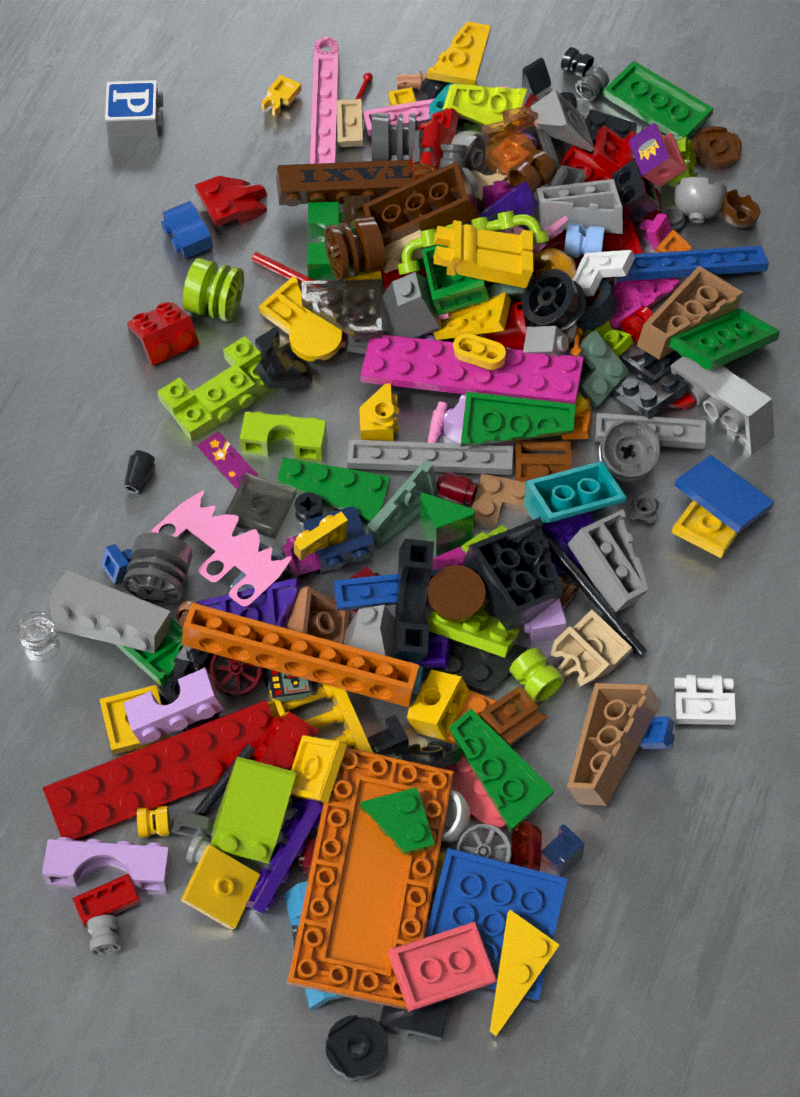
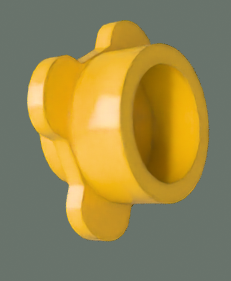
M387 400L376 401L373 404L372 413L368 415V421L371 424L378 423L383 425L384 428H391L394 425V417L399 414V408Z

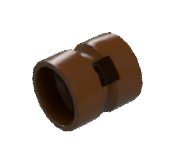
M535 150L525 157L523 161L508 170L507 176L511 186L516 187L520 183L527 182L532 193L537 191L536 188H540L550 182L555 177L557 171L553 160L547 153L542 150Z

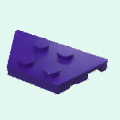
M294 578L273 583L248 606H241L229 594L197 601L196 603L286 628L301 587V581ZM255 588L239 591L237 596L240 599H248L253 596Z

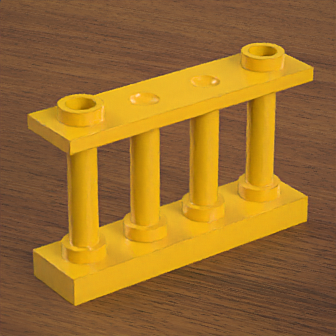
M321 684L322 686L317 687L316 695H309L305 699L284 702L273 699L271 690H269L271 701L268 702V706L273 719L277 715L281 717L288 710L324 697L327 699L332 698L335 706L332 707L331 711L304 721L314 728H319L335 721L337 723L342 722L345 727L343 735L330 740L344 743L348 748L353 747L356 750L373 753L346 690Z

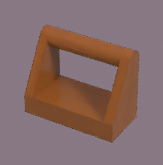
M515 441V480L526 482L571 469L570 441ZM521 451L564 452V454H522Z

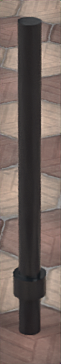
M542 527L544 539L548 540L550 547L548 551L615 629V632L632 647L638 658L642 657L647 650L635 637V631L632 627L619 618L550 534Z

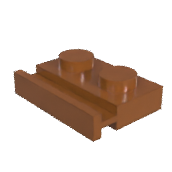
M518 686L479 714V717L509 746L541 725L548 718L546 714L542 715L538 711L539 706L521 686Z

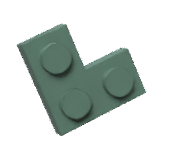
M593 331L579 345L582 351L578 355L583 357V361L589 366L591 371L580 382L578 391L585 399H590L592 407H596L601 404L612 391V388L628 373L629 369L597 331Z

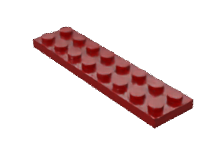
M267 700L260 701L43 786L42 789L60 836L75 840L137 815L138 808H148L150 810L216 784L247 743L256 749L262 740L267 741L271 734L268 728L273 721ZM252 756L250 758V760L255 761L256 759L255 756Z

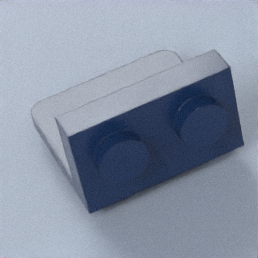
M355 507L343 508L304 522V530L312 531L328 515L333 514L335 516L342 512L348 519L347 541L315 551L320 573L336 570L344 565L360 562L374 556L373 538L371 533L366 535Z

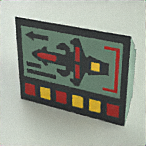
M267 669L273 699L283 702L305 699V697L313 693L312 681Z

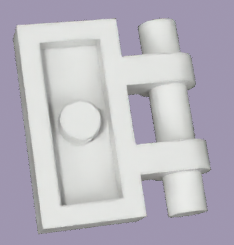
M686 675L685 678L674 677V689L686 690V692H676L675 694L676 724L735 725V693H723V690H733V678H722L721 675H712V678H696L695 675ZM696 689L712 690V693H696Z

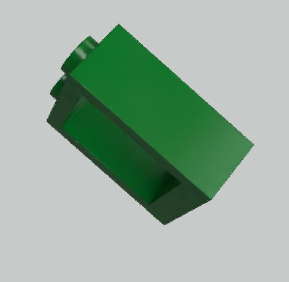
M434 245L422 249L431 296L438 315L490 301L486 282L482 279H473L439 289L435 268L443 266L434 264V252L437 246L446 248L447 246Z

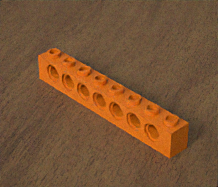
M195 603L191 604L183 625V646L409 707L419 669L417 664Z

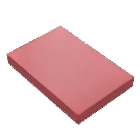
M476 922L390 949L387 952L408 1012L497 982Z

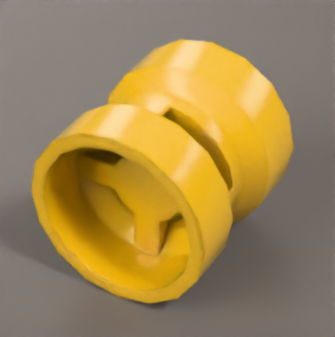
M159 806L156 810H149L148 808L137 809L139 838H149L152 834H158L161 837L170 836L168 806ZM154 814H155V818H156V830H155Z

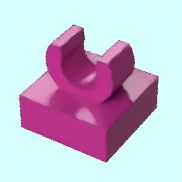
M660 213L657 214L653 221L646 219L640 226V229L646 230L643 239L650 242L652 250L672 231L668 216Z

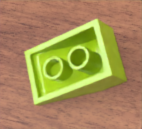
M237 757L213 825L210 845L222 852L269 864L283 822L296 772Z

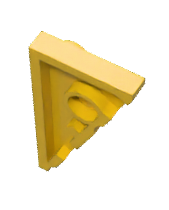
M512 910L507 913L490 1032L495 1037H497L560 946Z

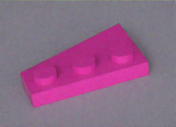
M675 278L617 281L613 286V291L618 299L619 306L613 317L608 320L610 326L615 329L620 328L621 321L624 318L633 316L635 311L641 306L651 307L676 290L680 285V281Z

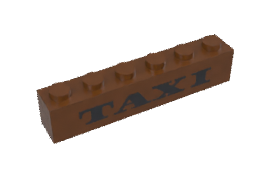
M412 159L278 165L276 184L279 205L293 207L299 204H308V202H339V204H344V196L370 195V201L423 176H419L411 171Z

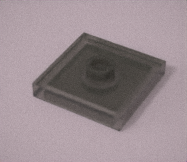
M245 473L225 514L239 517L236 524L237 527L249 531L256 529L258 534L276 539L297 495L296 489Z

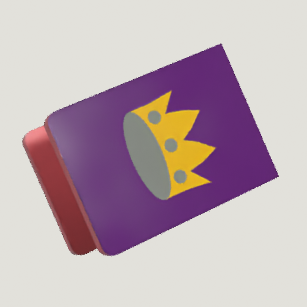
M656 123L651 124L629 139L630 147L642 177L661 187L687 169L673 134L668 133L662 137Z

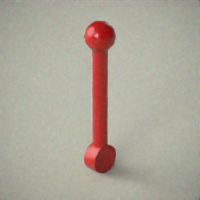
M367 72L364 74V81L355 99H361L368 82H371L373 79L371 73Z

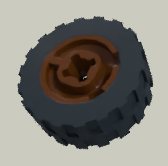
M602 278L594 296L586 297V309L576 323V327L582 328L583 332L594 330L604 325L617 311L619 306L618 299L608 280Z

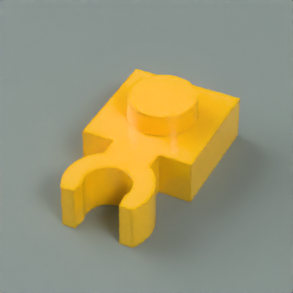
M280 74L268 88L267 97L261 102L262 110L265 111L269 106H273V116H277L281 111V105L289 106L302 91L301 83Z

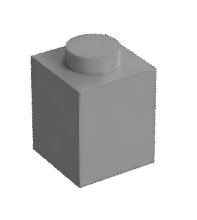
M557 326L527 327L523 353L545 354L554 357L565 355L568 349V338Z

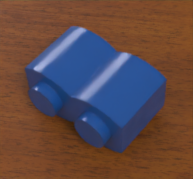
M191 201L162 212L164 220L161 221L162 228L166 236H172L171 243L176 253H181L186 259L213 248L210 232Z

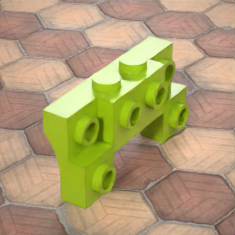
M245 336L223 349L224 359L231 367L195 390L191 391L179 377L157 391L159 401L170 412L184 434L191 441L219 423L226 422L233 414L242 408L249 407L256 399L272 390L265 387L255 370L259 361L262 360L261 353Z

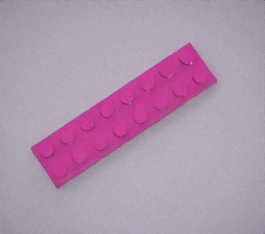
M371 333L360 378L363 383L380 385L391 383V386L457 394L475 392L576 404L583 368V357L536 355L523 353V350L505 348L506 361L504 365L495 370H488L457 359L454 355L453 342Z

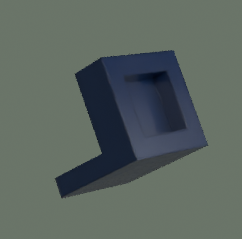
M562 824L558 828V836L540 852V857L562 877L583 858L585 843L565 824Z

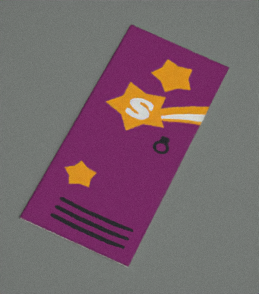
M218 431L196 445L236 490L259 476Z

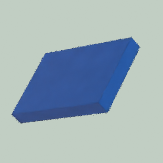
M712 455L678 477L674 485L736 533H740L771 510L774 505L773 500Z

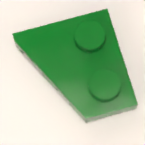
M417 787L360 802L361 811L364 814L367 813L375 821L378 829L385 836L392 839L395 847L404 856L434 848L435 843Z

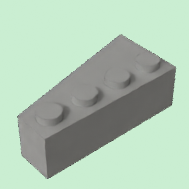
M682 357L671 365L672 374L688 383V393L696 400L695 405L702 404L708 416L714 422L718 420L723 422L729 428L727 433L734 440L738 437L746 443L744 449L751 455L774 438L773 402L767 393L759 391L747 380L733 374L727 367L719 366L710 371L702 368L698 363L687 357Z
M68 570L65 571L50 593L51 624L53 630L155 653L170 629L169 610Z

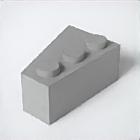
M614 179L536 188L537 214L541 229L566 216L569 220L561 226L563 230H567L568 223L583 224L585 229L590 225L605 227L604 233L623 234V211Z
M624 509L580 529L568 543V546L600 595L615 613L634 605L649 590L639 557H635L631 545L633 542L632 535L626 529Z

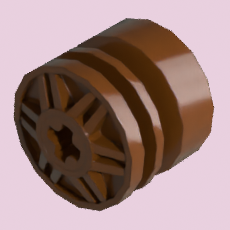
M367 216L354 219L351 222L350 228L345 222H340L338 226L332 224L325 227L326 255L336 279L343 280L348 275L356 277L359 268L364 274L384 269V243L379 227L373 217Z

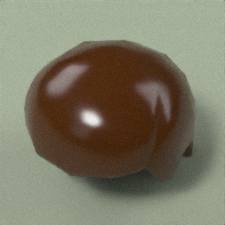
M734 189L726 192L721 213L724 221L731 226L748 228L757 223L761 210L759 205L751 199L750 195L740 197L738 190Z

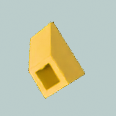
M391 383L384 384L359 407L361 440L394 441L393 433H399L398 416L394 417V425L391 428H384L383 425L378 423L371 424L368 421V415L372 413V407L376 401L387 400L397 406V394H391Z

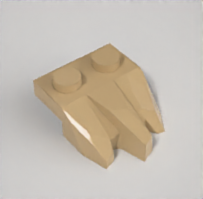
M590 610L573 628L569 626L554 640L551 656L565 658L557 671L564 679L578 672L579 677L577 681L582 687L613 671L633 649L597 613Z

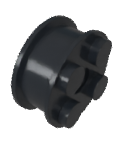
M557 269L547 270L537 275L525 289L522 298V310L529 321L538 327L557 326L562 332L572 328L586 309V295L582 286L573 281L567 273Z

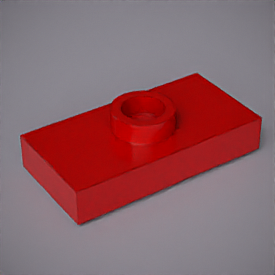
M129 873L72 898L84 928L88 927L87 922L93 917L115 915L141 903Z

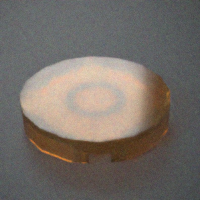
M512 131L501 132L489 139L485 149V161L494 172L507 176L508 170L534 152L536 147L525 134H512Z

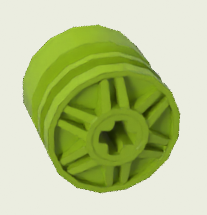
M200 257L196 258L186 277L182 300L183 309L198 315H204L209 310L211 318H220L221 321L230 322L234 318L241 302L244 289V271L238 267L231 269L227 264L222 265L218 269V264L215 261Z

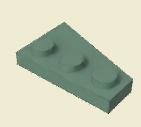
M426 459L367 525L369 534L371 533L374 546L378 549L420 516V496L422 492L438 497L433 464Z

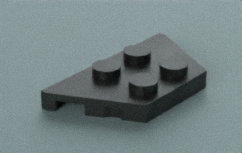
M451 639L452 644L448 668H432V670L461 676L469 691L490 696L499 688L502 681L512 676L510 673L512 663L530 648L514 644L504 658Z

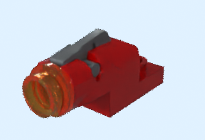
M450 108L432 114V120L420 124L418 130L415 131V146L412 152L410 167L414 181L437 171L440 159L443 157L441 144H451L456 133L458 112L455 109Z

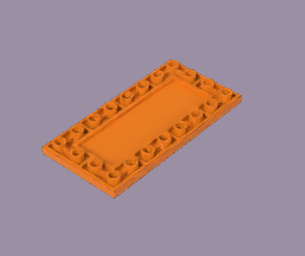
M346 747L328 803L323 802L287 984L408 1010L387 952L390 949L424 939L454 771ZM417 787L435 846L432 849L404 856L395 847L392 839L385 836L378 829L375 821L367 813L364 814L361 811L360 802Z

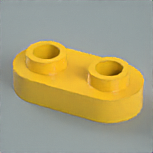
M469 333L461 334L454 340V355L461 361L488 370L498 369L506 361L505 348L498 342Z

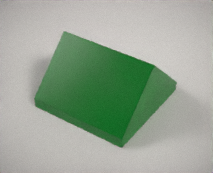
M422 492L420 496V526L427 540L434 542V554L436 557L461 547L474 538L475 510Z

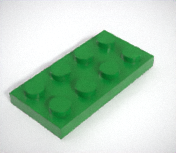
M635 61L631 62L603 91V97L650 125L656 123L661 132L666 135L671 133L675 139L688 137L689 139L713 115V107Z
M738 308L671 337L669 347L679 352L681 356L687 357L698 363L702 368L711 371L777 341L780 330Z

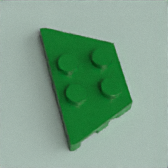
M170 617V629L155 653L121 645L116 646L163 687L173 674L174 661L183 648V627Z

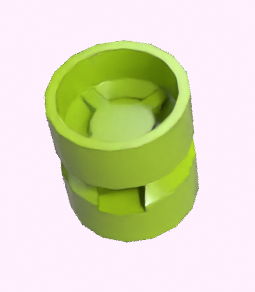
M538 647L531 648L521 654L510 667V673L521 685H525L524 690L536 703L551 697L564 683L562 675L553 665H549L547 657Z

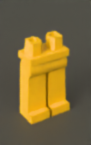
M456 220L453 221L451 228L437 226L434 234V244L444 245L447 248L436 247L434 264L446 266L447 275L455 276L457 272L462 276L521 288L527 287L533 273V231L522 230L520 235L477 229L472 225H462L461 221Z

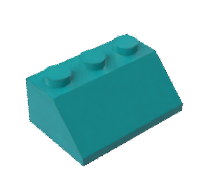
M602 461L528 480L525 486L524 506L533 520L541 517L542 523H549L626 502V496Z

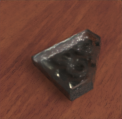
M381 279L302 281L301 299L304 308L355 339L382 338Z

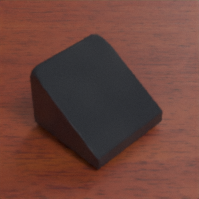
M542 57L523 68L522 87L527 89L530 94L536 95L551 86V79Z
M277 327L272 328L255 339V346L261 353V359H264L279 348L280 336Z

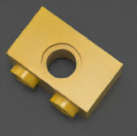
M431 670L427 679L422 683L420 693L414 704L410 706L406 717L417 734L446 741L450 734L449 727L457 720L470 695V691L463 678Z

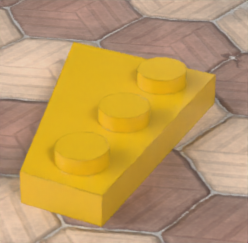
M467 21L452 39V44L449 48L439 55L437 63L427 70V79L462 85H476L491 33V25Z
M507 292L490 297V301L452 311L451 318L442 319L440 322L441 329L432 332L435 339L456 338L465 333L477 335L504 331L511 302Z

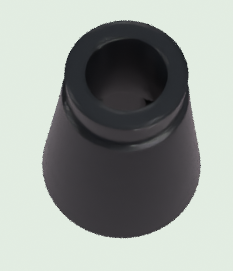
M136 450L133 455H130L123 485L126 490L139 493L140 488H142L155 468L154 456L141 450Z

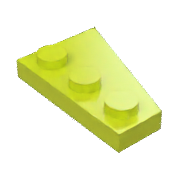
M453 84L450 85L443 110L453 108L458 112V116L504 134L517 119L527 89Z

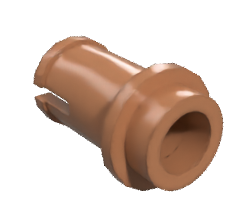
M419 71V74H397V90L412 87L421 91L420 86L424 79L427 78V73Z

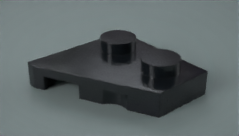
M286 343L259 361L255 368L267 389L309 387L313 381L306 366L292 351L290 343Z
M643 350L641 355L629 357L627 353L619 356V359L629 371L649 385H652L668 373H672L671 365L683 356L674 350L663 358L657 359Z

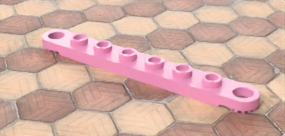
M329 36L327 38H319L314 45L310 164L336 163L339 45L336 39H333V37L329 38ZM323 47L332 48L330 51L328 50L327 53L326 51L324 52V50L321 51Z

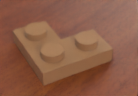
M481 473L472 509L475 510V526L491 530L496 529L502 507L528 513L524 506L526 482Z

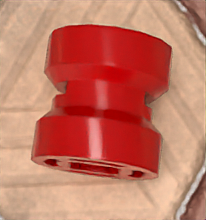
M641 306L635 311L633 316H627L621 321L623 332L631 334L633 342H638L643 325L654 313L648 307Z

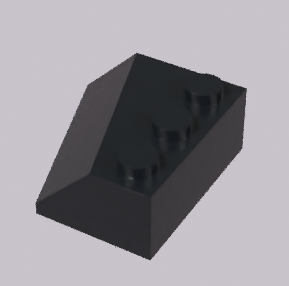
M541 517L471 544L462 562L464 567L472 569L481 577L485 584V599L506 631L530 622L563 595L555 564L551 562L548 550L550 547L548 540L544 539L542 532L543 524Z

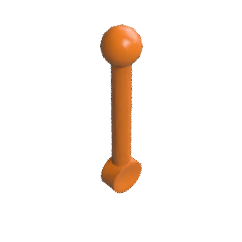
M576 327L574 348L570 352L573 356H577L582 351L579 343L583 330L580 327Z

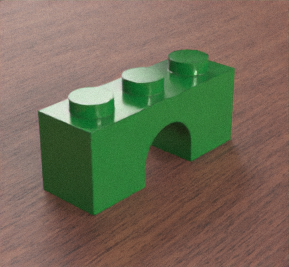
M308 202L309 239L324 240L325 227L332 224L338 226L340 222H344V212H339V202ZM325 241L307 243L308 277L313 280H338L329 265Z

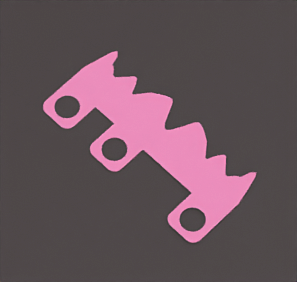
M201 491L176 507L151 532L159 533L163 525L173 524L176 527V531L172 536L178 537L185 529L197 536L216 551L199 567V573L210 582H217L236 566L246 576L230 590L229 596L241 606H248L279 578L291 561L292 556L286 557L281 561H271L272 548L258 552L260 538L256 529L232 537L239 517L227 514L212 517L216 506L201 508L200 499L204 495V491ZM218 560L224 564L222 572L217 575H209L206 571L207 566L213 561ZM245 584L253 585L255 592L252 597L240 599L237 596V591L241 586Z

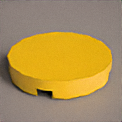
M319 313L304 315L296 320L290 328V346L292 351L304 360L314 362L315 359L327 360L334 356L342 346V330L339 323L328 315Z

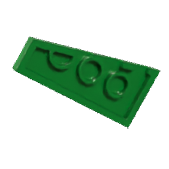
M466 392L460 447L572 434L576 404Z
M286 457L282 459L277 476V486L298 495L306 492L315 493L321 498L322 505L331 509L333 507L343 509L353 506L357 509L359 517L369 521V523L384 507L390 485V476Z

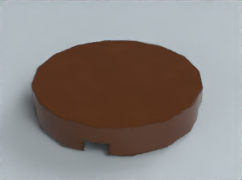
M711 126L704 128L692 140L696 162L710 170L731 168L738 162L741 156V140L737 134L728 132L727 128Z
M460 565L447 566L439 570L431 578L428 587L429 605L439 617L451 622H464L471 619L472 616L476 615L477 612L479 613L482 609L486 597L485 584L479 574L468 567Z

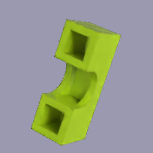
M245 412L240 434L241 453L268 457L273 443L279 440H288L294 444L295 459L322 462L327 438L326 420H320L315 417H293L287 414L272 415L264 412Z

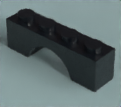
M405 538L399 548L392 658L403 661L422 662L428 654L429 625L426 618V602L429 580L433 569V541Z

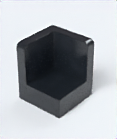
M396 714L385 719V730L367 737L373 753L395 758L401 755L403 749L409 746V738Z

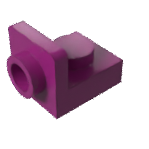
M298 535L285 539L287 544L282 545L281 550L282 553L284 552L285 557L292 556L291 561L288 563L291 572L296 576H300L320 569L315 552L302 561L294 553V542Z

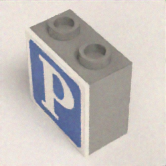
M156 80L107 82L105 123L108 138L158 137V126H163L162 111H159V107H163V92H158Z

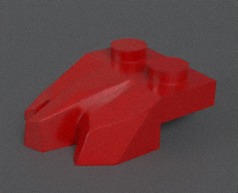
M216 176L195 184L196 193L215 227L236 219L240 224L256 219L267 211L265 205L258 202L267 196L266 189L261 184L251 185L245 180L225 176Z

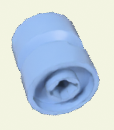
M568 223L564 253L572 258H579L585 253L602 252L605 227L590 225L585 229L583 224Z

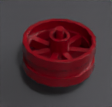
M214 654L210 662V675L216 687L222 693L232 697H242L252 693L259 686L263 677V667L258 666V673L255 679L247 674L245 670L256 665L249 663L242 665L241 661H233L230 658H227L230 663L229 666L216 665L221 656ZM215 670L228 671L230 673L219 683ZM232 677L235 678L236 691L223 687ZM244 677L253 684L241 690L240 678Z

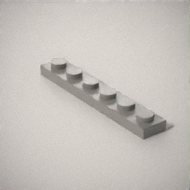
M349 440L347 468L415 471L426 459L433 464L434 472L448 471L452 473L512 475L513 446L473 445L460 447V444Z

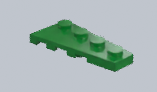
M471 708L449 727L451 736L461 749L462 754L510 833L554 794V789Z

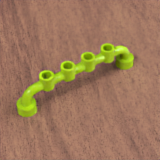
M513 210L497 214L498 220L488 222L487 217L471 220L472 226L488 231H498L526 225L533 231V245L549 241L548 231H542L539 222L534 217L527 214L514 216ZM436 229L421 231L420 238L411 240L406 244L402 252V263L397 265L399 275L420 271L418 260H412V254L417 249L438 245L434 244Z

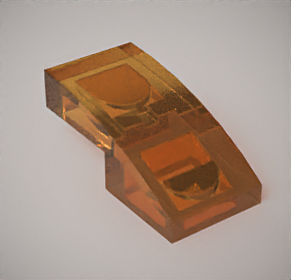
M525 106L503 111V121L481 126V133L488 135L493 142L505 140L530 126L538 118V113Z

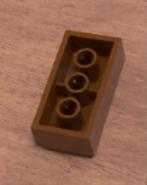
M457 161L363 204L366 217L371 216L376 221L384 246L418 230L437 229V226L446 227L451 225L454 220L461 221L462 225H465L473 219L480 218L469 179Z

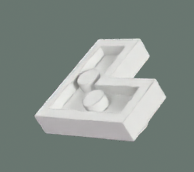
M632 250L585 253L572 280L582 286L586 297L594 296L603 277L627 275L635 259Z

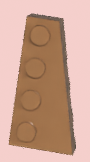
M698 266L646 321L637 346L657 359L663 358L674 351V349L669 347L671 337L738 309L743 292Z
M595 683L567 784V789L579 804L607 806L661 704V701L650 685Z

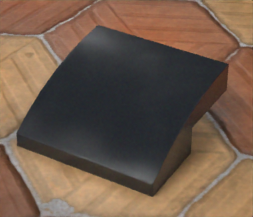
M452 998L411 1012L383 1005L379 1024L384 1030L408 1036L409 1033L441 1041Z

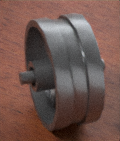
M477 824L468 828L461 835L457 844L458 851L476 852L477 856L497 861L500 860L493 856L492 852L507 848L505 863H509L511 859V844L507 836L499 828L489 824ZM490 829L485 844H482L475 830ZM497 832L505 843L490 847L493 835ZM470 833H472L478 844L477 848L463 845Z

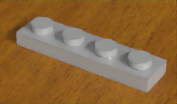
M597 413L595 442H601L605 433L612 425L622 420L635 419L646 423L655 431L660 446L705 448L706 420L663 417L648 419L645 416Z

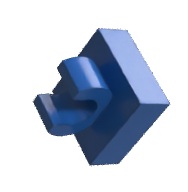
M116 544L105 548L101 566L114 585L124 581L132 552L131 549L121 552Z
M670 716L654 717L639 746L642 749L673 748L675 735L672 732L675 722Z

